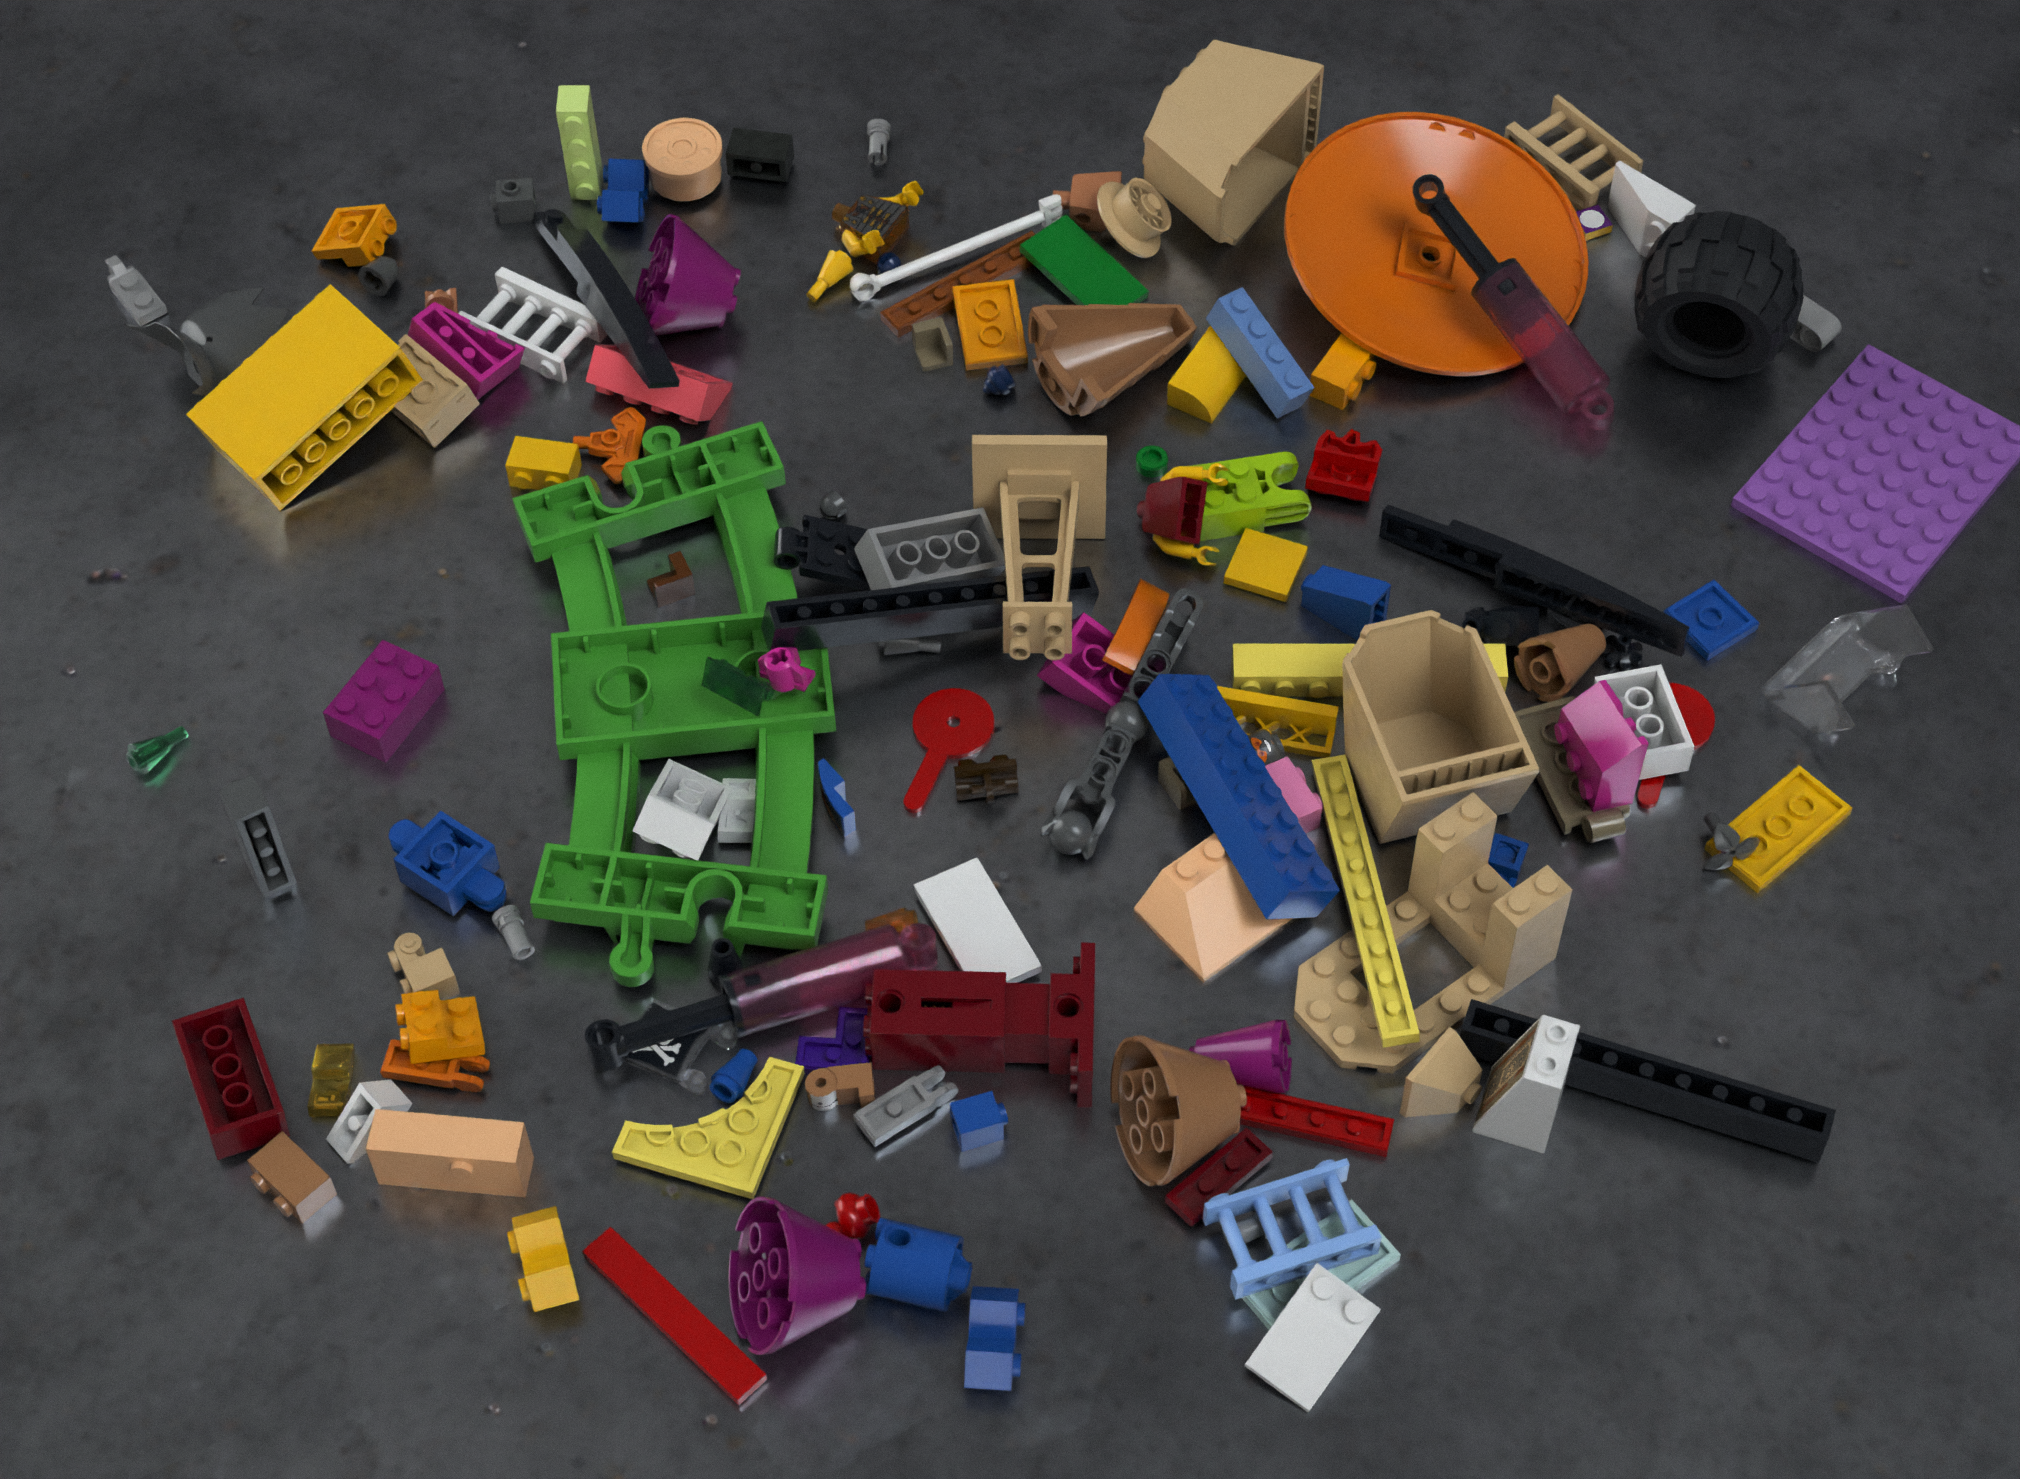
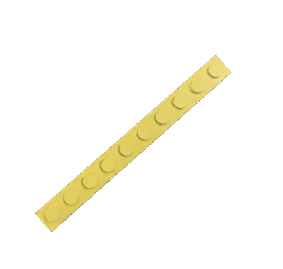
M1346 754L1312 760V771L1319 797L1323 803V814L1382 1046L1384 1048L1420 1042L1417 1021Z

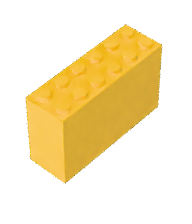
M330 284L317 294L298 314H295L278 332L268 338L257 351L246 358L227 378L223 379L206 397L196 403L186 415L211 445L281 511L388 414L397 402L402 401L411 393L412 389L423 379L402 349Z

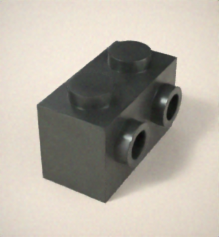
M733 128L725 152L728 175L787 182L794 159L793 136L791 134Z

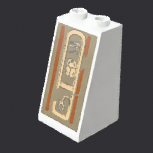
M1542 1015L1491 1067L1472 1132L1544 1154L1564 1088L1580 1025Z

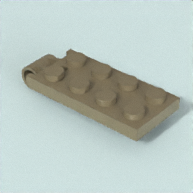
M1570 696L1514 711L1539 767V773L1536 778L1564 835L1571 833L1572 827L1581 824L1583 833L1589 843L1625 834L1626 824L1624 818L1630 815L1629 804L1592 812L1591 807L1587 806L1589 805L1588 800H1583L1580 795L1579 779L1576 773L1571 772L1568 767L1566 749L1556 739L1554 727L1558 723L1561 709L1573 701L1575 697Z

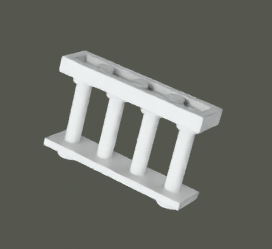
M501 267L495 273L498 294L477 317L463 311L458 313L471 320V325L485 332H488V330L498 334L497 338L512 346L518 344L524 347L525 350L520 362L521 364L540 372L546 378L555 379L563 384L567 381L564 360L582 339L589 337L601 343L607 336L605 330L586 305L504 267ZM507 302H513L522 306L502 329L489 324ZM532 314H539L548 318L528 341L514 336ZM558 326H565L573 330L553 354L540 348L542 343Z

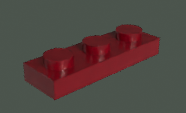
M1246 1127L1171 1190L1165 1197V1203L1190 1227H1193L1203 1218L1204 1203H1207L1218 1194L1228 1193L1230 1195L1272 1159L1273 1151Z

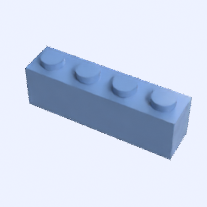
M1241 287L1218 298L1207 315L1206 320L1275 417L1278 419L1300 408L1315 387L1244 288Z

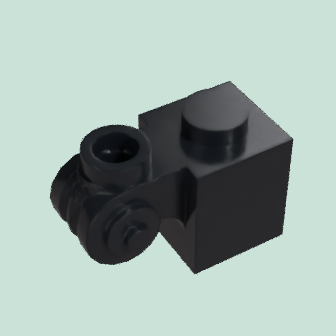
M1505 606L1489 611L1484 610V607H1476V609L1465 612L1462 628L1468 625L1477 629L1481 640L1484 641V638H1489V644L1519 646L1526 639L1539 636V607Z

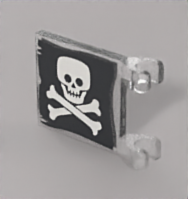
M653 998L639 1020L677 1008ZM723 1023L629 1052L624 1062L678 1083L691 1093L701 1096L708 1088V1083L705 1082L706 1076L703 1072L690 1069L702 1048L708 1039H711L722 1048L730 1050L735 1046L738 1039L736 1036H733L735 1029Z

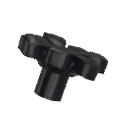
M1609 635L1606 638V648L1600 656L1606 658L1605 664L1613 668L1619 664L1620 672L1628 671L1631 668V664L1637 666L1642 662V644L1640 642L1631 643L1632 639L1620 635L1618 638L1615 635Z

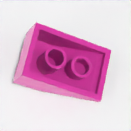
M1084 612L1072 622V654H1065L1060 660L1047 659L1037 674L1040 679L1062 695L1105 714L1113 705L1120 701L1132 677L1102 661L1114 634ZM1148 666L1152 671L1158 672L1156 668ZM1134 692L1137 697L1140 698L1142 694Z

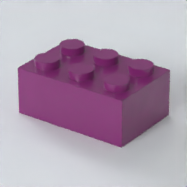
M382 640L323 711L330 736L387 763L445 690L439 666Z

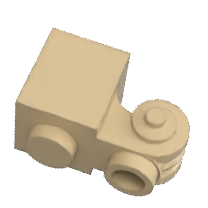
M405 933L397 938L394 949L387 952V956L394 972L402 970L405 978L399 980L404 994L438 990L440 1000H447L460 994L455 974L442 948L425 954L419 935Z

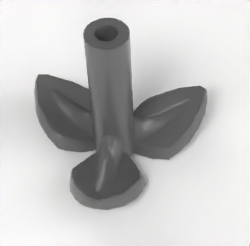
M1715 812L1705 815L1704 821L1714 836L1715 847L1721 851L1720 854L1710 857L1704 863L1703 868L1705 870L1717 871L1729 868L1733 864L1734 856L1744 860L1758 847L1760 840L1757 837H1749L1738 844L1740 840L1739 834L1729 825L1722 823Z

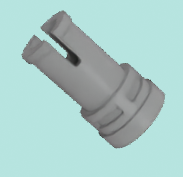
M873 119L867 124V140L869 141L868 161L872 163L873 155H875L874 165H882L887 161V143L890 139L891 125L884 119Z
M507 905L498 909L492 915V921L499 933L505 937L513 958L517 960L528 958L534 953L535 947L523 927L524 921L521 918L519 908L516 905Z

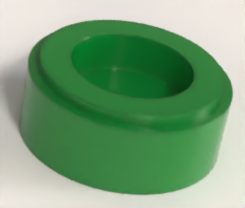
M1151 445L1145 446L1137 452L1136 469L1141 475L1155 478L1166 472L1168 468V454L1164 449Z

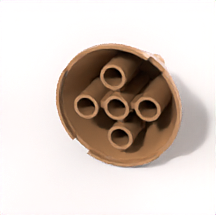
M1142 1035L1125 1038L1119 1044L1114 1055L1110 1081L1111 1104L1118 1103L1121 1125H1116L1115 1129L1130 1168L1144 1184L1148 1186L1168 1184L1228 1137L1239 1133L1241 1107L1246 1105L1247 1095L1243 1085H1237L1227 1060H1216Z

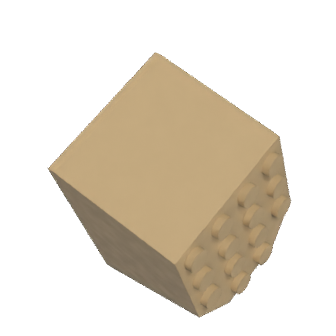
M1213 40L1205 49L1199 51L1196 59L1188 67H1184L1179 77L1171 85H1167L1162 92L1159 104L1143 136V142L1145 143L1142 159L1144 179L1151 183L1166 199L1213 240L1219 243L1227 242L1231 245H1236L1294 180L1298 169L1306 157L1317 146L1324 65Z
M1433 610L1365 625L1360 632L1359 639L1351 652L1347 653L1342 664L1345 754L1352 779L1379 844L1417 835L1420 827L1472 792L1496 815L1512 812L1539 773L1538 764L1477 629L1468 625L1462 628L1440 618L1441 614Z

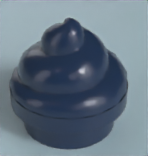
M1004 364L998 367L994 365L987 371V378L984 380L982 391L986 394L1007 395L1011 393L1010 389L1016 386V383Z

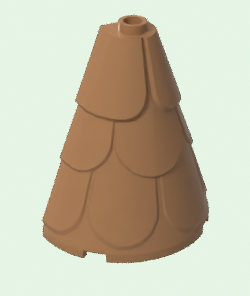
M1175 304L1041 305L1031 308L1028 321V341L1030 344L1034 343L1037 358L1032 359L1039 381L1049 398L1066 414L1071 416L1078 414L1082 417L1103 408L1125 389L1135 385L1149 371L1158 369L1192 340L1197 327L1183 307Z

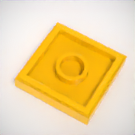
M1245 528L1226 570L1223 583L1287 602L1307 556L1308 546Z

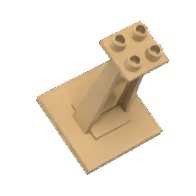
M972 435L973 509L983 507L996 538H1003L1008 601H1003V653H1010V656L1016 660H1025L1030 656V653H1044L1045 657L1049 660H1060L1065 654H1072V602H1069L1075 539H1105L1107 435ZM1020 539H1058L1057 551L1053 555H1024L1020 550ZM1050 567L1055 570L1052 602H1024L1022 570L1024 568Z

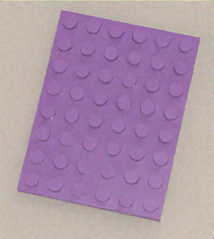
M1868 344L1732 499L1731 507L1902 604L2019 463L2020 426Z

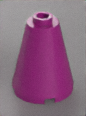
M1276 1019L1198 1038L1195 1046H1190L1189 1051L1216 1060H1227L1237 1084L1274 1093H1286L1290 1088L1292 1057H1288L1287 1045H1291V1036L1287 1020Z

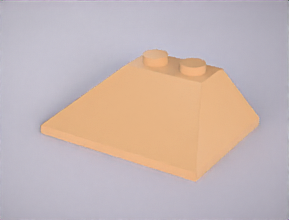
M1215 833L1162 869L1134 907V912L1203 983L1293 919H1266Z

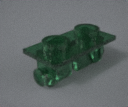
M707 657L701 686L756 716L760 715L762 701H769L773 697L774 689L771 688V684L767 681L763 682L752 675L746 677L743 670L731 665L726 659L719 660Z

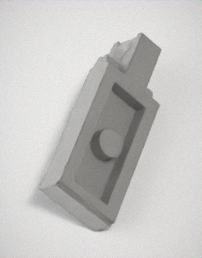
M116 255L105 260L109 268L110 276L107 279L112 292L139 326L168 313L166 305L137 269L132 265L125 268L123 262Z

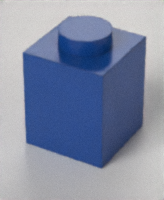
M992 1091L949 1103L950 1121L961 1152L1004 1140V1125L1009 1123L1004 1104L1002 1102L996 1103Z

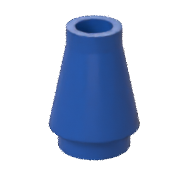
M740 1049L732 1059L711 1076L710 1090L717 1099L725 1103H733L736 1099H740L743 1096L753 1068L758 1062L755 1054L747 1049Z

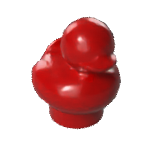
M852 1192L844 1193L834 1203L838 1222H829L826 1226L850 1239H863L869 1233L871 1225L878 1223L880 1219L879 1207L870 1194L859 1196Z

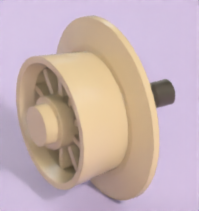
M1133 178L1126 185L1118 182H1107L1102 185L1097 194V205L1107 229L1100 233L1101 240L1104 243H1109L1115 239L1125 250L1137 257L1150 258L1154 256L1160 248V234L1167 231L1172 222L1169 207L1163 196L1151 183L1141 178Z

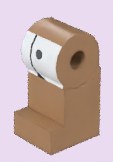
M871 1062L819 1068L810 1072L805 1079L808 1102L812 1108L818 1111L831 1110L836 1105L860 1103L861 1108L876 1100Z

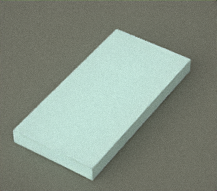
M1351 1199L1349 1203L1358 1224L1364 1226V1228L1374 1225ZM1336 1210L1318 1222L1323 1236L1329 1239L1341 1236L1345 1232ZM1379 1230L1382 1239L1378 1254L1329 1269L1328 1271L1357 1291L1398 1262L1401 1254ZM1304 1232L1288 1243L1287 1247L1293 1249V1251L1306 1247L1309 1244L1306 1233ZM1306 1277L1242 1297V1299L1269 1330Z

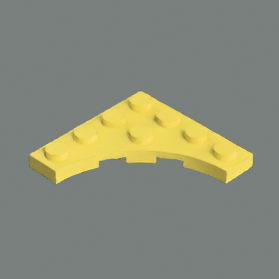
M769 1057L756 1080L744 1092V1096L737 1103L726 1110L723 1107L712 1114L699 1118L698 1123L673 1128L672 1124L650 1125L625 1121L612 1150L613 1159L754 1199L805 1074L804 1066Z

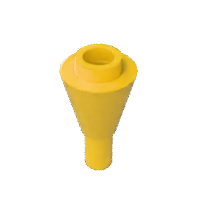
M830 250L828 252L817 281L806 293L810 300L816 302L827 288H830L853 271L852 260L845 252L841 250Z

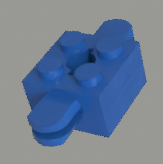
M440 810L424 828L413 821L404 819L395 823L389 830L388 837L392 850L398 854L393 860L400 882L453 917L468 901L488 912L499 909L505 903L507 892L504 881L494 874L500 868L494 844Z

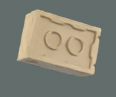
M405 334L398 341V346L423 380L402 401L397 402L391 412L435 448L480 403L463 380Z

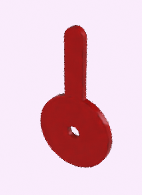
M1669 683L1694 744V750L1703 746L1712 735L1715 725L1713 708L1709 701L1697 690L1683 684ZM1666 775L1642 779L1636 798L1637 803L1641 807L1650 809L1656 806Z
M961 688L938 690L925 697L915 709L912 721L914 736L927 753L904 797L903 803L906 811L910 813L922 811L948 759H960L971 756L983 749L992 738L995 725L993 711L988 702L975 692ZM950 720L960 722L956 727H951L947 723Z

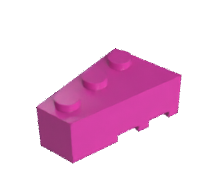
M433 302L412 318L408 336L463 380L477 400L519 368L525 350L524 347L518 344L512 346L497 338L498 334L491 330L485 332L471 325V320Z

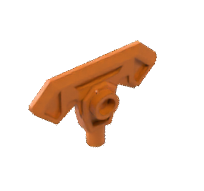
M629 407L613 416L611 423L615 429L591 432L590 437H573V443L578 444L579 449H588L589 454L608 459L601 466V470L614 484L622 483L621 472L625 464L639 459L646 419L633 407Z

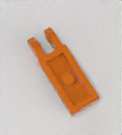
M392 1039L390 1040L380 1072L382 1078L452 1089L456 1087L461 1091L477 1093L482 1091L483 1079L473 1075L458 1073L459 1069L462 1067L467 1071L483 1073L488 1071L490 1062L486 1057L478 1055L411 1064L409 1050H401L400 1040Z

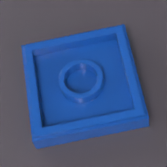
M1715 580L1710 581L1663 611V613L1690 627L1687 642L1706 661L1755 632L1759 626V622Z

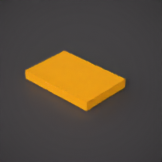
M1014 279L952 286L965 370L990 368L994 365L998 367L1001 364L1009 366L1028 363V353Z

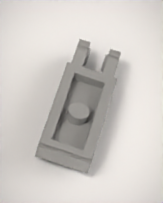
M935 1066L917 1077L914 1075L853 1114L854 1121L873 1146L876 1147L934 1111L936 1107L946 1104L956 1096L959 1089L954 1082H948L929 1094L927 1090L941 1082L946 1074L941 1066Z

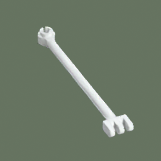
M1054 194L1039 200L1040 210L879 275L855 274L850 280L849 287L852 289L850 291L857 300L867 301L877 291L881 290L880 287L1040 223L1046 228L1063 216L1061 196Z

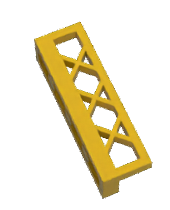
M1217 686L1226 704L1232 709L1239 725L1245 722L1254 723L1259 730L1265 729L1269 733L1278 728L1288 729L1293 736L1285 740L1280 739L1285 752L1319 758L1331 756L1339 706ZM1311 734L1327 736L1325 747L1312 745L1305 738Z

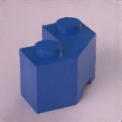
M608 159V165L605 164L603 168V181L608 183V190H602V196H598V214H602V221L643 222L645 216L643 199H648L649 171L644 160Z
M973 1286L970 1298L969 1336L965 1354L964 1388L1011 1391L1013 1377H1020L1022 1354L1015 1353L1017 1326H1024L1026 1303L1018 1302L1019 1289Z

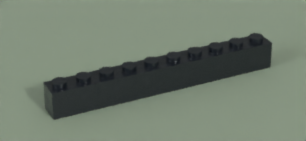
M1090 566L1072 568L1069 602H1072V619H1076L1083 612L1091 617L1100 593ZM1055 570L1022 573L1024 602H1052ZM1006 576L770 601L766 603L761 629L769 652L777 647H795L798 651L1000 628L1003 627V601L1008 602Z
M1471 999L1461 1028L1460 1037L1474 1057L1496 1063L1538 1019ZM1578 1032L1565 1080V1085L1818 1163L1827 1146L1836 1110L1581 1032Z

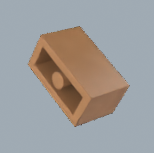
M283 1131L247 1160L253 1173L249 1178L254 1186L262 1194L269 1191L275 1197L273 1202L286 1217L293 1214L302 1224L337 1195L331 1177Z

